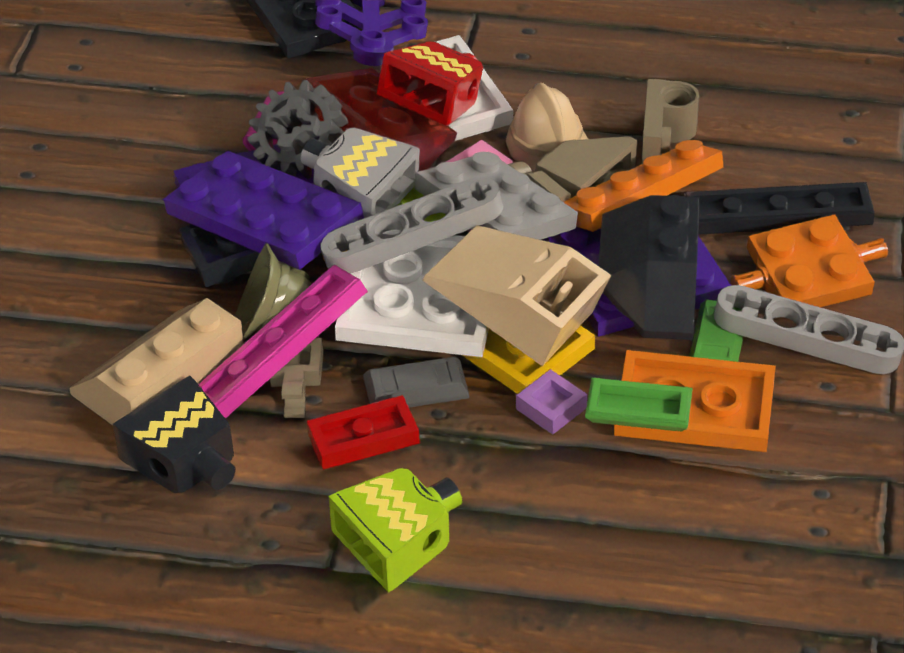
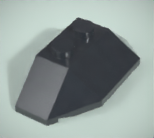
M650 195L602 214L598 266L611 275L603 294L623 315L634 322V328L643 338L693 340L699 197Z

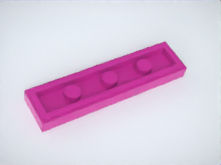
M333 265L198 385L225 418L228 417L368 292L359 278Z

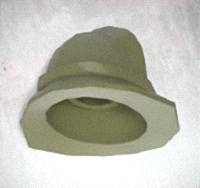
M265 243L255 262L235 317L241 320L243 342L252 335H255L313 284L306 272L278 261L268 243Z

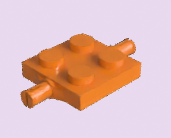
M834 214L748 236L747 250L756 265V270L732 275L731 285L746 286L756 290L762 288L767 293L821 308L871 295L875 281L864 262L886 258L888 249L882 238L857 245L848 237Z

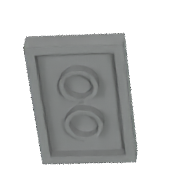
M478 152L465 159L443 162L436 167L416 172L415 189L424 196L471 178L488 177L494 179L499 186L503 210L496 219L480 225L482 227L538 240L576 229L577 211L562 202L558 196L547 192L531 181L527 175L518 172L500 160L499 156L494 153Z

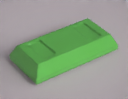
M705 300L700 304L689 357L739 362L744 336L722 329L714 319L717 301ZM733 307L736 311H742L740 308Z
M591 378L585 418L593 423L682 432L688 428L693 388Z

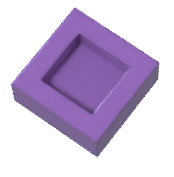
M551 369L516 395V409L552 435L587 407V394Z

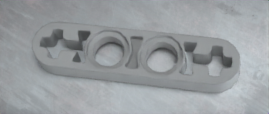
M488 177L471 178L335 229L328 233L321 243V251L326 266L330 269L333 265H336L351 274L467 231L476 225L480 226L496 219L503 210L498 183ZM431 214H446L442 219L437 221H424V219ZM397 229L401 231L392 238H379L382 233L389 230Z
M727 286L718 294L714 319L722 329L728 332L876 374L891 373L900 364L904 352V339L900 333L888 326L746 286ZM733 307L740 308L742 311H736ZM758 313L764 314L763 319L758 318ZM778 317L788 318L796 323L797 326L794 328H783L777 325L773 319ZM827 330L834 331L843 336L845 340L840 342L830 341L823 337L821 332ZM855 340L860 341L859 346L854 345ZM876 348H882L885 352L876 350Z

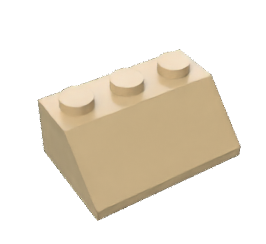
M205 298L178 310L71 386L70 393L113 425L122 417L189 375L198 384L202 382L244 344L241 320L210 299Z

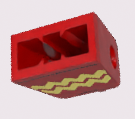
M429 41L384 53L376 94L448 126L475 104L483 65L471 53L462 54L437 42Z

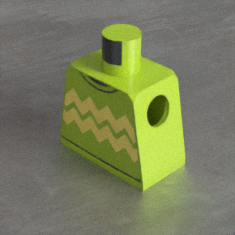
M399 468L330 495L331 530L389 593L447 547L450 542L448 512L462 504V496L456 484L448 477L426 488L409 469Z

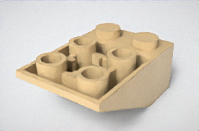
M476 225L424 276L422 281L543 366L592 314L611 275L572 247Z

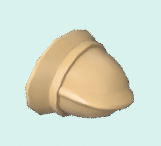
M537 83L522 98L509 127L506 145L510 156L516 162H525L529 165L532 172H535L536 164L545 154H550L564 141L588 138L583 131L578 115L574 113L569 99L556 88L548 87L544 83Z

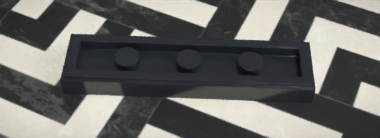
M867 182L683 192L684 197H699L698 235L770 231L834 214L842 227L873 225L875 211Z

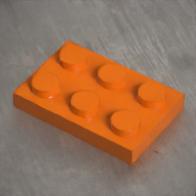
M626 350L621 381L693 388L688 428L682 432L614 425V436L767 452L776 366Z

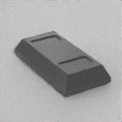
M456 357L370 369L363 374L369 404L401 395L404 396L408 407L469 398L460 360Z

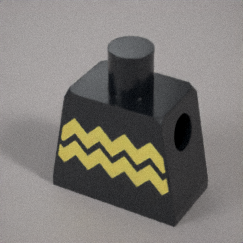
M190 375L113 423L119 459L173 493H183L202 480L213 489L220 490L226 487L235 476L236 468L231 463L234 451L230 425Z

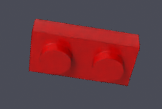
M403 395L307 420L308 436L323 470L420 444L419 428Z

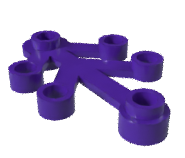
M341 0L315 1L317 6L315 24L350 41L353 58L364 65L380 66L383 62L384 53L393 51L395 45L412 39L418 40L426 37L428 20L425 18L427 4L425 0H401L399 9L381 15L379 8L384 6L385 0H352L354 4L362 7V12ZM342 18H343L344 20H346V21L352 23L353 25H355V26L361 28L362 31H360V30H358L357 28H355V27H353V26H351V25H349V24H347V23L341 21ZM402 24L401 28L395 29L385 33L382 31L387 28Z

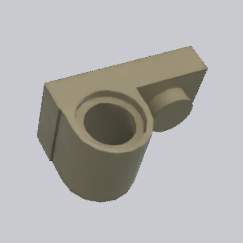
M648 79L642 164L648 157L670 151L671 142L677 143L690 140L696 135L699 92L693 85L681 81Z

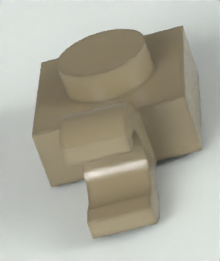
M315 338L270 378L271 387L282 386V399H285L284 418H304L306 386H321L322 338Z

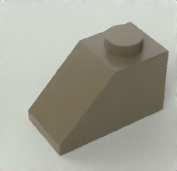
M626 136L564 141L550 154H545L536 164L535 172L543 171L569 192L571 194L570 198H572L583 188L595 187L610 180L611 175L614 173L629 171L635 168L637 140Z

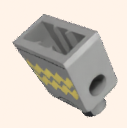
M350 128L331 146L311 138L302 150L301 163L314 169V185L360 202L365 219L396 207L413 189L416 181V172L419 170L420 148L364 130Z

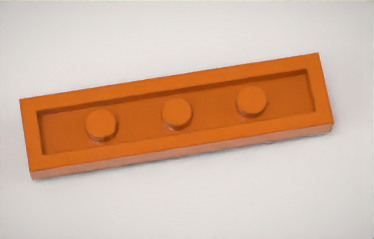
M698 140L682 141L676 144L675 149L662 155L648 157L643 161V164L629 171L614 173L611 175L610 180L579 190L576 196L564 201V203L578 212L577 227L594 232L601 228L602 214L650 195L667 196L724 168L722 151L704 146Z

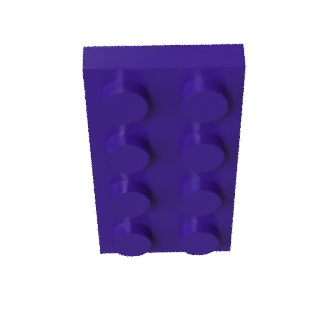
M226 151L224 154L216 157L212 163L192 178L184 181L180 187L163 199L167 214L258 253L261 252L265 243H268L278 261L284 262L298 270L322 252L321 243L328 233L364 219L360 202L231 151Z

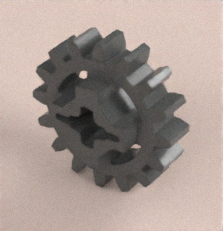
M303 80L299 90H296L290 82H285L283 94L279 95L274 90H270L268 93L271 102L268 105L257 103L256 108L262 115L260 118L249 120V125L257 133L249 136L248 141L256 149L253 154L262 164L294 177L297 170H299L306 179H309L312 175V168L301 163V153L305 144L311 138H314L331 146L344 133L339 127L346 125L348 119L340 110L343 107L341 103L323 85L320 84L314 89L308 80ZM316 107L322 111L324 121L318 119L319 115L315 112ZM273 139L278 140L277 145L281 149L280 153L275 150Z

